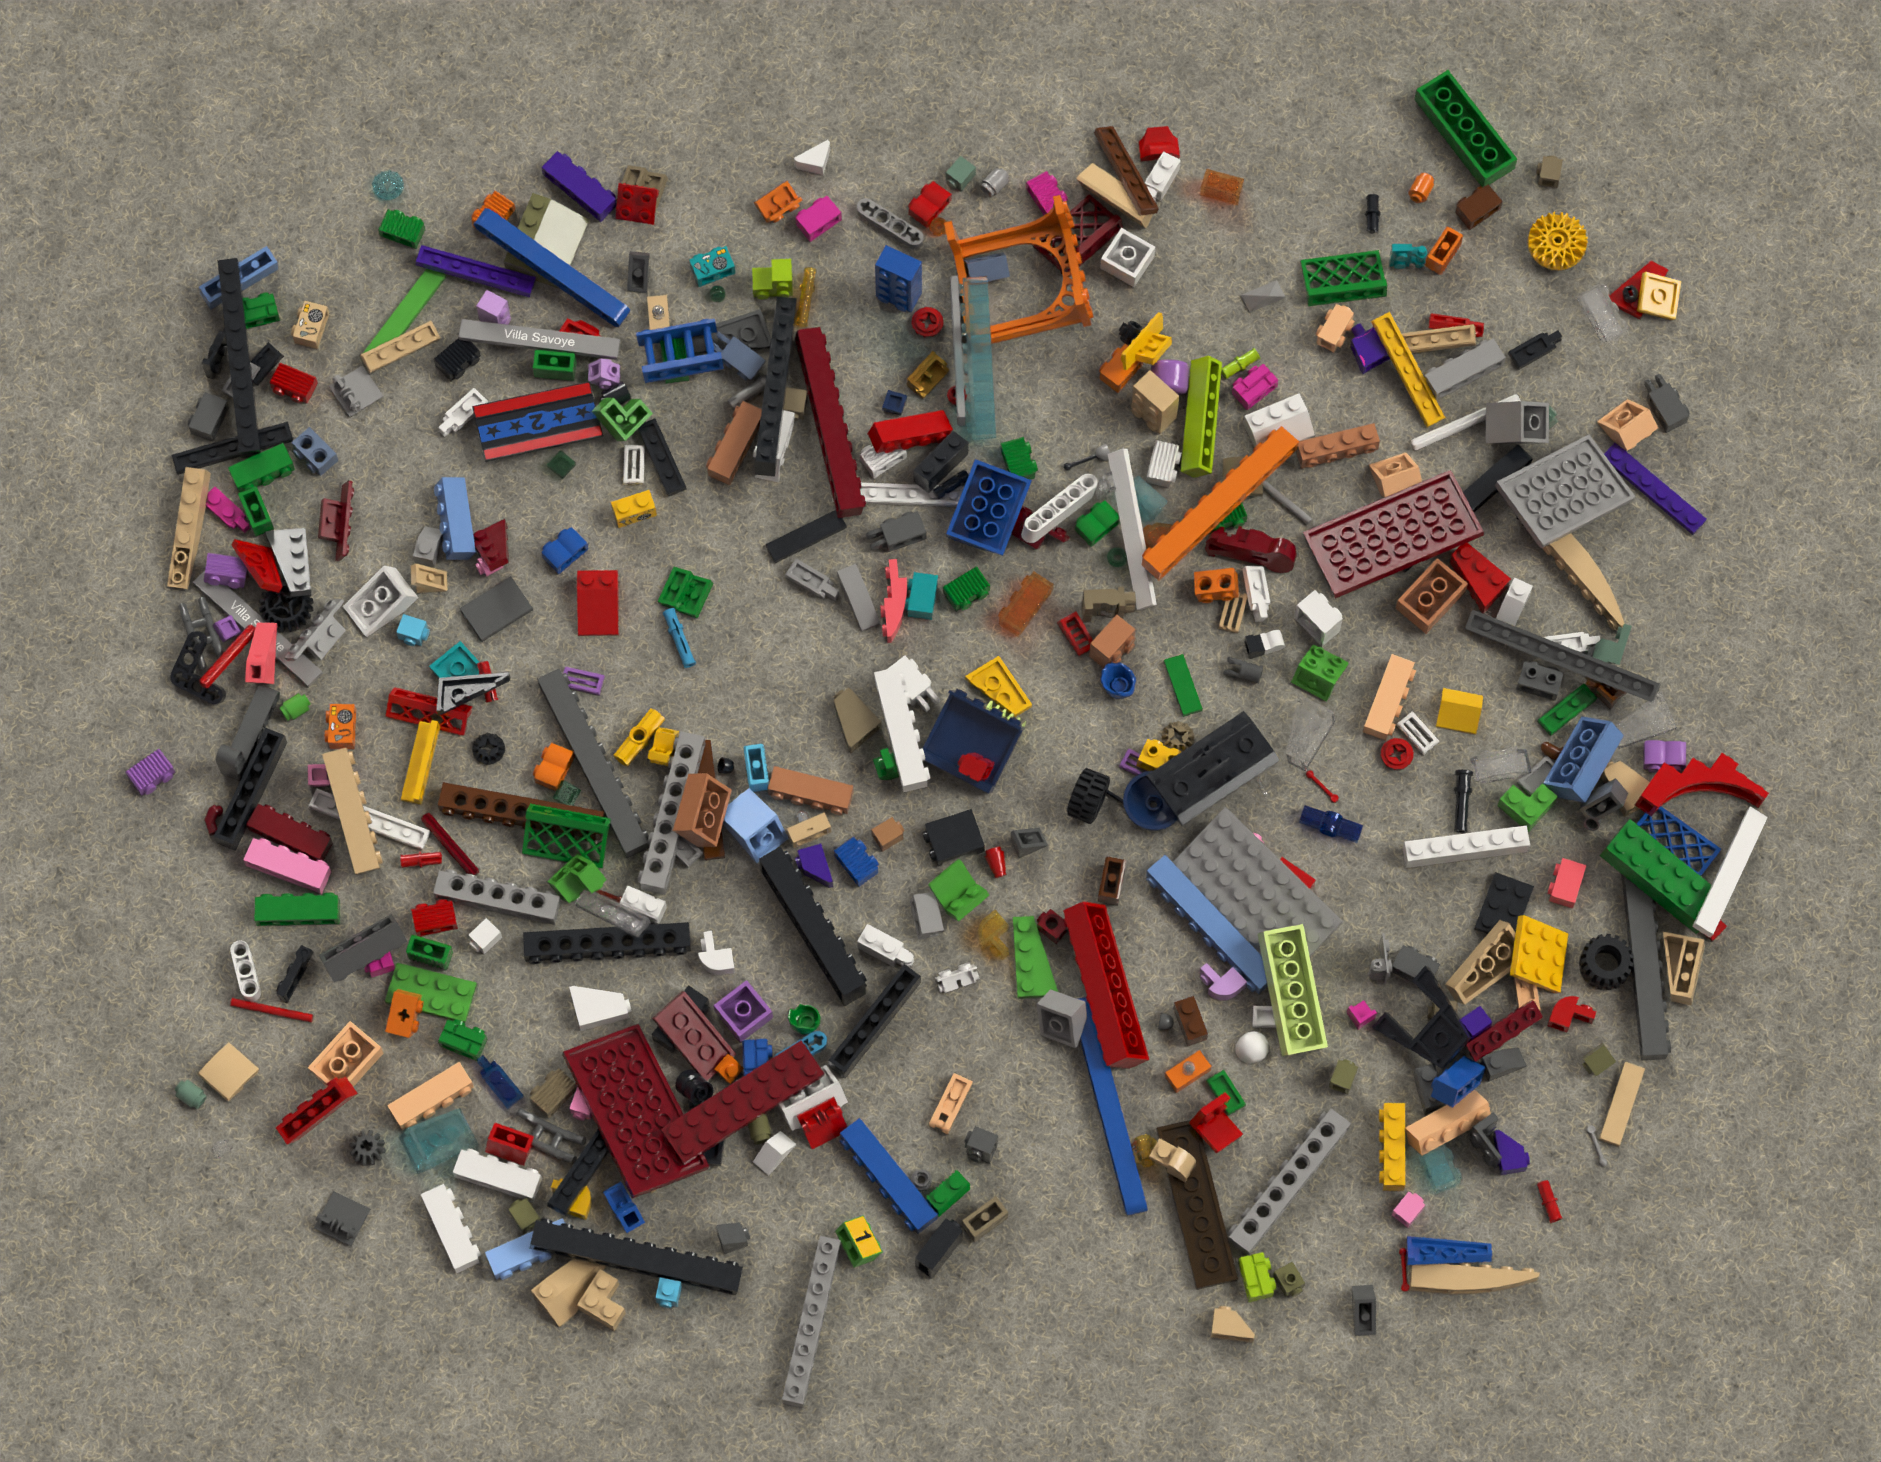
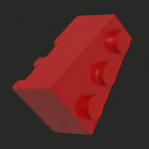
M1469 543L1460 545L1451 555V566L1456 574L1468 583L1467 589L1470 596L1475 600L1481 613L1484 614L1509 587L1511 578Z

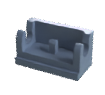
M1003 252L965 260L967 275L971 285L1010 277L1006 255Z

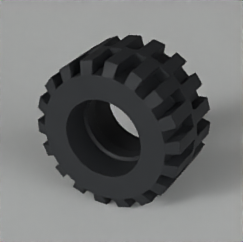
M1085 768L1081 772L1067 806V815L1092 824L1097 818L1106 797L1110 777Z
M1600 934L1596 939L1594 937L1590 939L1589 943L1585 945L1579 960V966H1581L1580 973H1584L1583 979L1585 981H1591L1589 985L1592 987L1596 984L1598 985L1597 989L1600 990L1603 987H1606V990H1611L1613 986L1618 988L1629 976L1634 964L1632 962L1634 955L1631 954V947H1626L1627 942L1624 939L1622 941L1618 940L1619 936L1615 935L1612 938L1611 934H1606L1605 937ZM1600 953L1613 955L1618 962V968L1612 971L1602 970L1596 964L1595 956Z

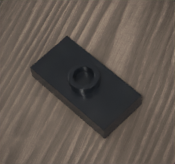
M269 342L251 361L260 367L259 372L253 379L257 386L284 357Z

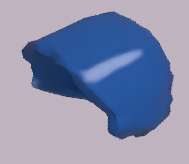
M1120 662L1106 664L1101 671L1102 675L1100 678L1106 693L1116 699L1130 697L1134 693L1136 683L1133 671Z

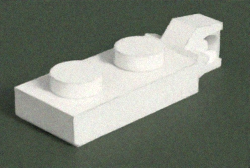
M473 388L445 413L444 422L438 427L439 432L445 437L452 430L454 432L458 431V429L460 430L474 417L472 406L488 403V400Z
M1245 566L1242 568L1250 610L1253 611L1255 622H1263L1268 618L1267 610H1269L1270 604L1264 567Z
M1584 632L1543 637L1584 654L1588 653L1589 648L1596 646V643L1600 641V636L1589 637V634H1584Z

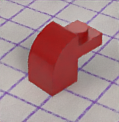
M1577 996L1564 997L1555 1004L1547 1026L1567 1033L1572 1018L1592 1024L1597 1011L1592 1010L1593 1008L1588 1005H1577L1579 999Z

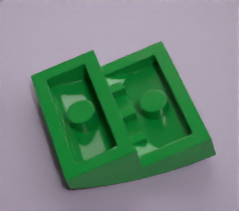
M673 567L657 602L665 607L675 608V611L698 619L714 583L709 579L693 575L691 571Z

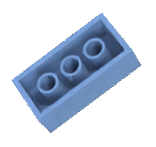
M1581 716L1543 784L1556 794L1557 798L1586 803L1624 735L1611 721Z

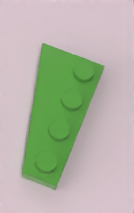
M1034 916L1013 917L1017 998H1042L1050 989L1058 992Z

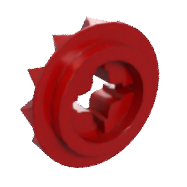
M932 307L920 308L912 317V328L916 331L917 335L920 334L924 338L934 337V335L940 333L943 327L941 313ZM928 316H930V322L933 324H929V327L926 329L925 323H922V321L926 322Z
M1393 738L1382 746L1381 759L1386 764V767L1393 768L1394 770L1404 769L1413 760V748L1404 739ZM1394 748L1398 753H1403L1400 755V761L1397 757H1391L1394 754Z

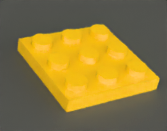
M1518 916L1510 976L1552 993H1560L1568 933L1528 916Z

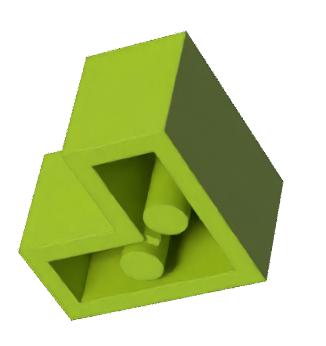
M771 259L772 267L752 268L753 297L763 300L769 297L793 296L791 259Z

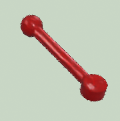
M1309 770L1306 772L1307 778H1311L1330 797L1331 802L1336 803L1338 801V795L1332 794L1314 776L1313 771Z
M1401 1248L1399 1250L1403 1279L1401 1290L1407 1292L1409 1290L1405 1260L1407 1250Z

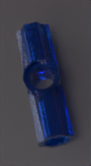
M1306 805L1299 820V823L1318 829L1324 835L1330 837L1338 836L1358 843L1363 829V825L1344 819L1339 813L1333 811L1324 812Z

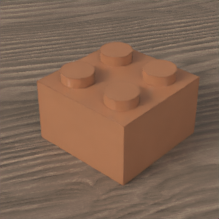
M1116 615L1090 643L1089 657L1103 668L1106 664L1121 662L1122 655L1124 653L1129 654L1135 646L1136 629Z

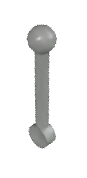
M1590 1125L1587 1128V1132L1591 1134L1600 1158V1166L1605 1167L1607 1160L1604 1159L1595 1136L1596 1129Z

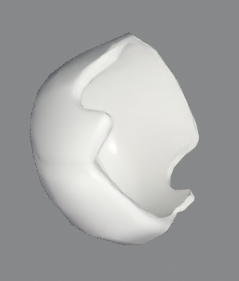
M1248 1032L1241 1036L1236 1043V1054L1239 1060L1246 1064L1260 1062L1269 1052V1043L1262 1033Z

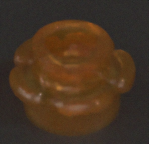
M937 217L932 220L929 230L935 236L945 235L944 223L947 221Z

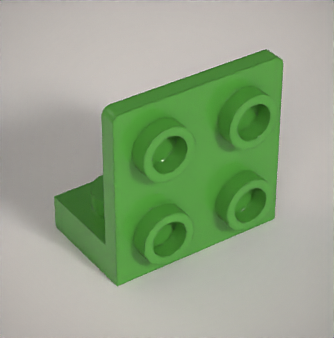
M1313 644L1299 663L1291 683L1327 702L1336 682L1349 663Z
M959 859L928 884L945 912L958 922L989 896L987 890L974 881Z

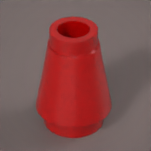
M1001 847L986 850V856L984 857L994 877L1006 876L1005 856Z

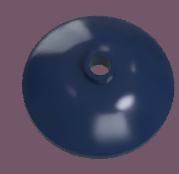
M1147 771L1135 776L1128 783L1124 791L1123 806L1128 818L1135 825L1145 830L1159 831L1172 826L1178 820L1157 789L1146 778V775L1153 771ZM1155 802L1157 807L1152 808L1150 803Z

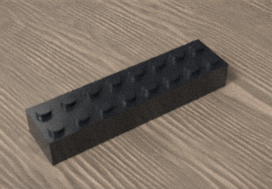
M778 847L759 858L760 871L845 1007L866 994L867 979L861 970L857 971L856 961L852 954L846 953L844 949L845 943L840 936L836 937L833 931L835 928L830 919H825L821 904L819 902L815 903L812 897L814 894L808 884L804 885L800 870L793 868L791 863L793 860L788 851L784 852L781 847Z

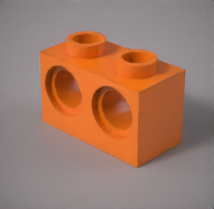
M1234 568L1194 572L1195 596L1199 602L1211 603L1213 600L1230 601L1233 598H1239L1238 574ZM1231 583L1229 587L1222 588L1224 584ZM1206 585H1211L1208 590H1203Z

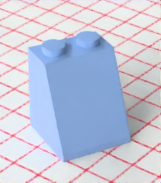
M750 788L728 804L723 825L756 863L759 862V858L775 850L789 839L777 814Z

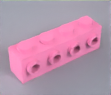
M263 838L259 840L252 839L243 859L247 867L319 894L323 893L331 874L328 863L319 859L313 861L309 859V856L300 852L297 854L292 853L289 848L282 845L278 847L273 846L270 841Z

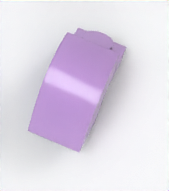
M1207 963L1200 968V979L1207 986L1211 985L1208 989V995L1214 999H1232L1246 988L1247 981L1233 967L1222 977Z

